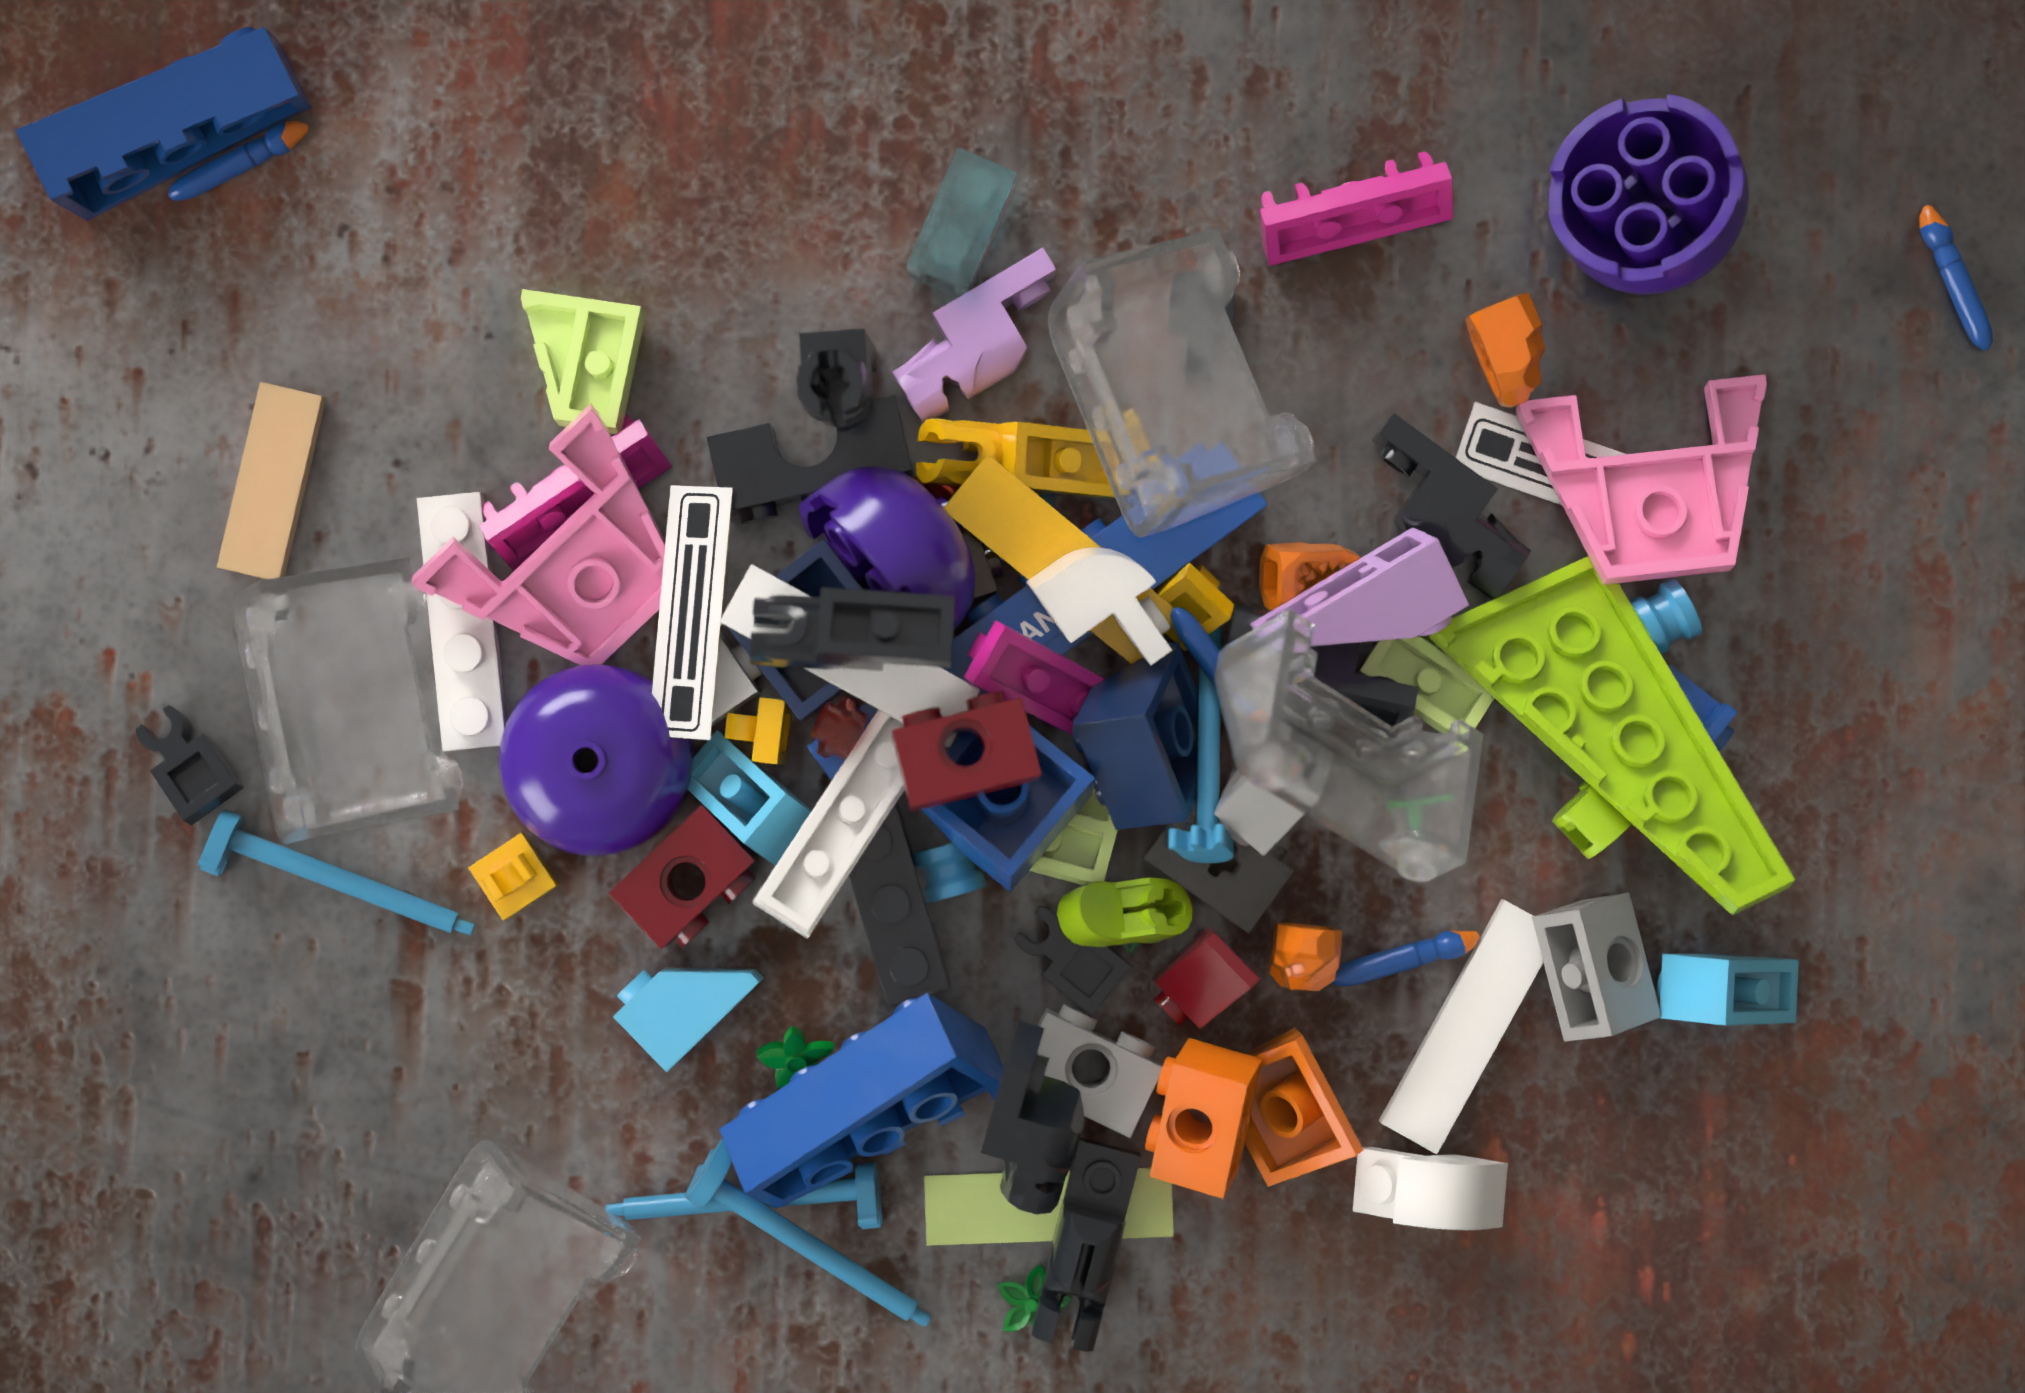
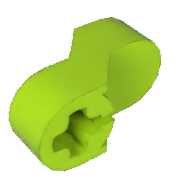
M1149 877L1121 882L1097 881L1073 889L1062 896L1058 904L1057 917L1063 933L1073 943L1081 946L1107 947L1128 943L1151 944L1180 935L1188 929L1192 921L1193 909L1188 894L1177 882L1169 879Z

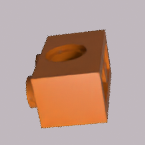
M1188 1038L1176 1058L1167 1056L1157 1084V1094L1166 1096L1162 1114L1156 1113L1154 1115L1145 1144V1150L1154 1152L1149 1177L1224 1199L1239 1172L1263 1059L1192 1038ZM1189 1109L1202 1111L1208 1116L1211 1123L1198 1121L1191 1115Z

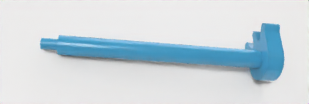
M1222 625L1209 634L1220 651ZM1200 666L1198 690L1197 825L1191 826V832L1176 828L1169 829V849L1174 850L1188 861L1220 863L1231 860L1234 857V840L1231 838L1230 832L1225 829V825L1220 824V819L1214 814L1220 800L1221 694Z
M223 809L219 814L197 864L202 871L219 876V874L223 875L232 851L450 934L453 930L471 936L475 927L474 923L458 918V912L242 831L243 815L227 809Z
M723 1138L719 1141L715 1150L711 1149L704 1164H699L685 1194L687 1200L703 1208L711 1198L715 1199L901 1319L907 1321L910 1318L923 1327L928 1324L931 1316L917 1308V1301L724 1179L732 1160Z
M857 1163L855 1178L834 1180L782 1207L857 1200L858 1226H861L862 1229L881 1228V1224L884 1221L877 1163ZM686 1193L624 1198L623 1203L606 1204L605 1206L607 1217L624 1216L625 1220L728 1212L732 1210L713 1198L703 1208H700L685 1198ZM762 1202L763 1204H765L766 1206H768V1207H770V1208H775V1207H773V1206H771V1205H769V1204H767V1203Z

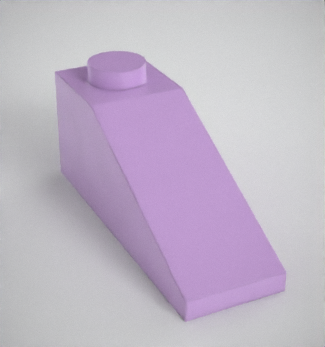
M1412 527L1250 623L1255 635L1278 649L1415 638L1418 635H1431L1444 629L1452 621V615L1469 604L1439 540Z

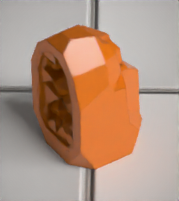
M1529 292L1481 309L1465 319L1472 346L1491 391L1499 405L1513 408L1527 402L1530 393L1542 382L1539 361L1546 347L1541 336L1542 323Z
M1293 542L1266 544L1260 558L1259 590L1264 607L1270 611L1276 609L1361 557L1350 549L1330 543L1308 544Z
M1275 922L1271 936L1269 957L1270 975L1281 987L1290 990L1320 991L1335 981L1336 970L1339 969L1342 930L1320 925Z

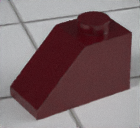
M1207 925L1152 978L1155 984L1162 990L1154 998L1158 1005L1179 1026L1190 1018L1200 1029L1260 980Z

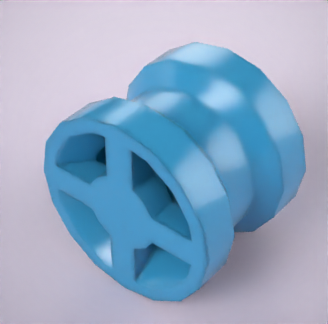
M1674 578L1660 584L1657 593L1648 598L1637 596L1629 600L1661 655L1669 651L1670 644L1679 638L1691 640L1702 634V626L1698 614L1685 590Z
M952 842L912 854L915 866L921 869L925 875L927 884L923 894L926 903L947 899L987 886L983 873L976 870L973 861L961 853Z

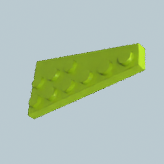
M1589 556L1452 618L1450 624L1444 629L1429 635V638L1731 915L1788 889L1793 884L1795 879L1621 586L1619 583L1603 585Z

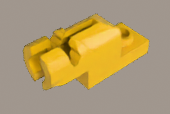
M927 419L919 428L917 442L942 445L960 442L963 443V451L978 453V457L974 461L939 459L936 463H915L916 475L922 483L961 487L986 455L989 454L1036 494L1057 493L1104 499L1124 498L1127 434L1025 422L995 424L944 419Z

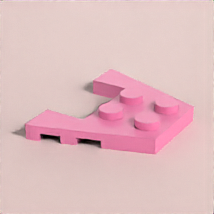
M1765 374L1709 380L1704 387L1713 442V445L1586 458L1576 395L1528 400L1516 407L1517 419L1603 585L1731 571L1735 566L1749 489L1747 483L1751 460L1756 449L1759 427H1757L1759 414L1767 386Z
M590 404L549 443V450L595 494L504 581L499 580L453 536L412 576V584L417 589L431 596L435 593L463 606V611L483 620L489 618L519 632L521 638L579 665H602L660 609L666 541L598 410Z

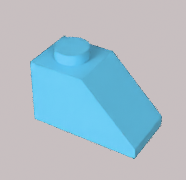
M718 730L693 758L692 774L687 789L745 845L776 866L812 810L760 764L753 762L752 758L730 739L724 738V734Z
M1662 954V970L1657 982L1660 1013L1662 1016L1660 1018L1725 1026L1796 1023L1799 959L1717 954Z
M664 968L652 978L644 969L617 995L625 1005L613 1018L668 1072L764 977L756 969Z

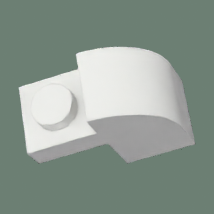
M1093 547L1070 552L1026 582L1070 643L1112 614L1139 654L1150 665L1172 651L1161 635L1171 628L1167 620L1149 596L1140 602L1135 598L1155 584V579L1138 563L1118 551Z
M1362 1147L1363 1151L1357 1155L1353 1212L1391 1218L1393 1223L1435 1229L1483 1230L1501 1228L1503 1226L1508 1163L1456 1154L1424 1156L1377 1147Z

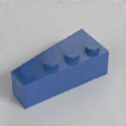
M245 27L224 37L220 41V45L194 56L181 58L163 69L23 126L15 131L49 199L88 221L269 130L274 125L295 117L312 108L279 40L265 27L257 30L254 27Z
M926 993L921 997L911 998L901 1003L894 1010L891 1017L871 1030L849 1037L842 1044L839 1051L824 1061L799 1070L791 1077L789 1084L766 1099H759L747 1104L741 1109L737 1118L719 1130L745 1194L775 1208H780L852 1172V1158L858 1155L875 1156L882 1153L886 1155L906 1145L904 1140L906 1131L938 1119L940 1125L944 1126L965 1115L961 1107L962 1103L986 1091H989L992 1099L996 1100L1004 1067L985 1027Z

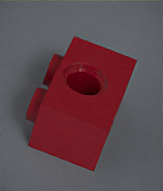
M997 691L966 700L968 711L942 717L940 707H934L909 713L901 717L904 727L892 730L891 737L910 812L1037 781L1042 774L1022 697L1006 701L1004 691ZM958 732H969L975 735L983 747L982 758L971 766L956 765L946 754L945 743L947 739Z
M701 805L608 894L660 949L667 947L673 940L683 948L710 923L702 914L720 896L730 904L756 880L755 875L749 869L759 860V857L708 808ZM684 862L697 865L705 875V888L702 894L694 899L681 896L673 886V873Z

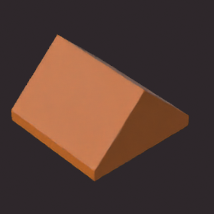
M1295 1027L1245 1053L1263 1059L1245 1145L1268 1187L1357 1156L1363 1151L1357 1136L1307 1042Z

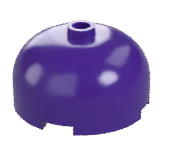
M1667 94V99H1644L1626 103L1624 98L1601 107L1580 122L1567 136L1556 153L1549 171L1552 175L1549 192L1550 212H1548V216L1564 249L1574 263L1592 279L1604 286L1626 293H1666L1688 286L1707 275L1720 264L1733 248L1742 231L1748 211L1749 183L1742 157L1730 132L1704 106L1676 95Z
M864 466L848 470L836 476L800 503V516L807 535L813 540L821 535L863 590L955 596L953 631L968 614L975 594V566L970 549L960 531L963 526L952 518L944 508L948 501L940 496L936 499L919 482L900 471L880 466Z
M592 664L571 667L550 675L537 683L513 709L504 728L500 743L499 772L505 796L516 816L527 829L545 843L578 855L606 856L635 849L658 836L681 809L690 792L687 788L692 774L693 758L695 757L693 739L670 737L663 711L652 694L653 682L637 672L611 665ZM587 747L597 753L599 760L596 769L590 773L582 772L576 764L577 754Z

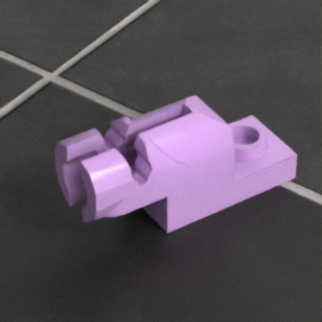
M1043 247L933 312L934 322L945 340L937 344L935 339H932L908 362L892 371L899 387L922 424L927 419H936L949 411L947 397L944 394L943 388L945 383H950L952 386L959 388L961 395L969 400L1017 370L1027 354V346L1005 308L1014 303L1018 311L1024 310L1051 292L1047 283L1055 279L1056 268Z

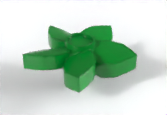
M791 1025L784 1035L783 1042L772 1041L758 1048L757 1058L767 1067L775 1069V1080L778 1089L789 1084L791 1077L799 1070L819 1064L818 1060L827 1057L834 1050V1042L814 1041L805 1045L804 1032Z
M1041 1263L1028 1274L1025 1286L1015 1281L997 1283L1002 1298L1010 1305H1014L1005 1318L1003 1332L1018 1331L1025 1327L1029 1320L1033 1327L1046 1273ZM1067 1294L1061 1302L1060 1310L1063 1309L1073 1299V1297Z

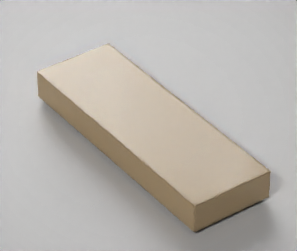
M260 382L217 568L284 583L327 398Z

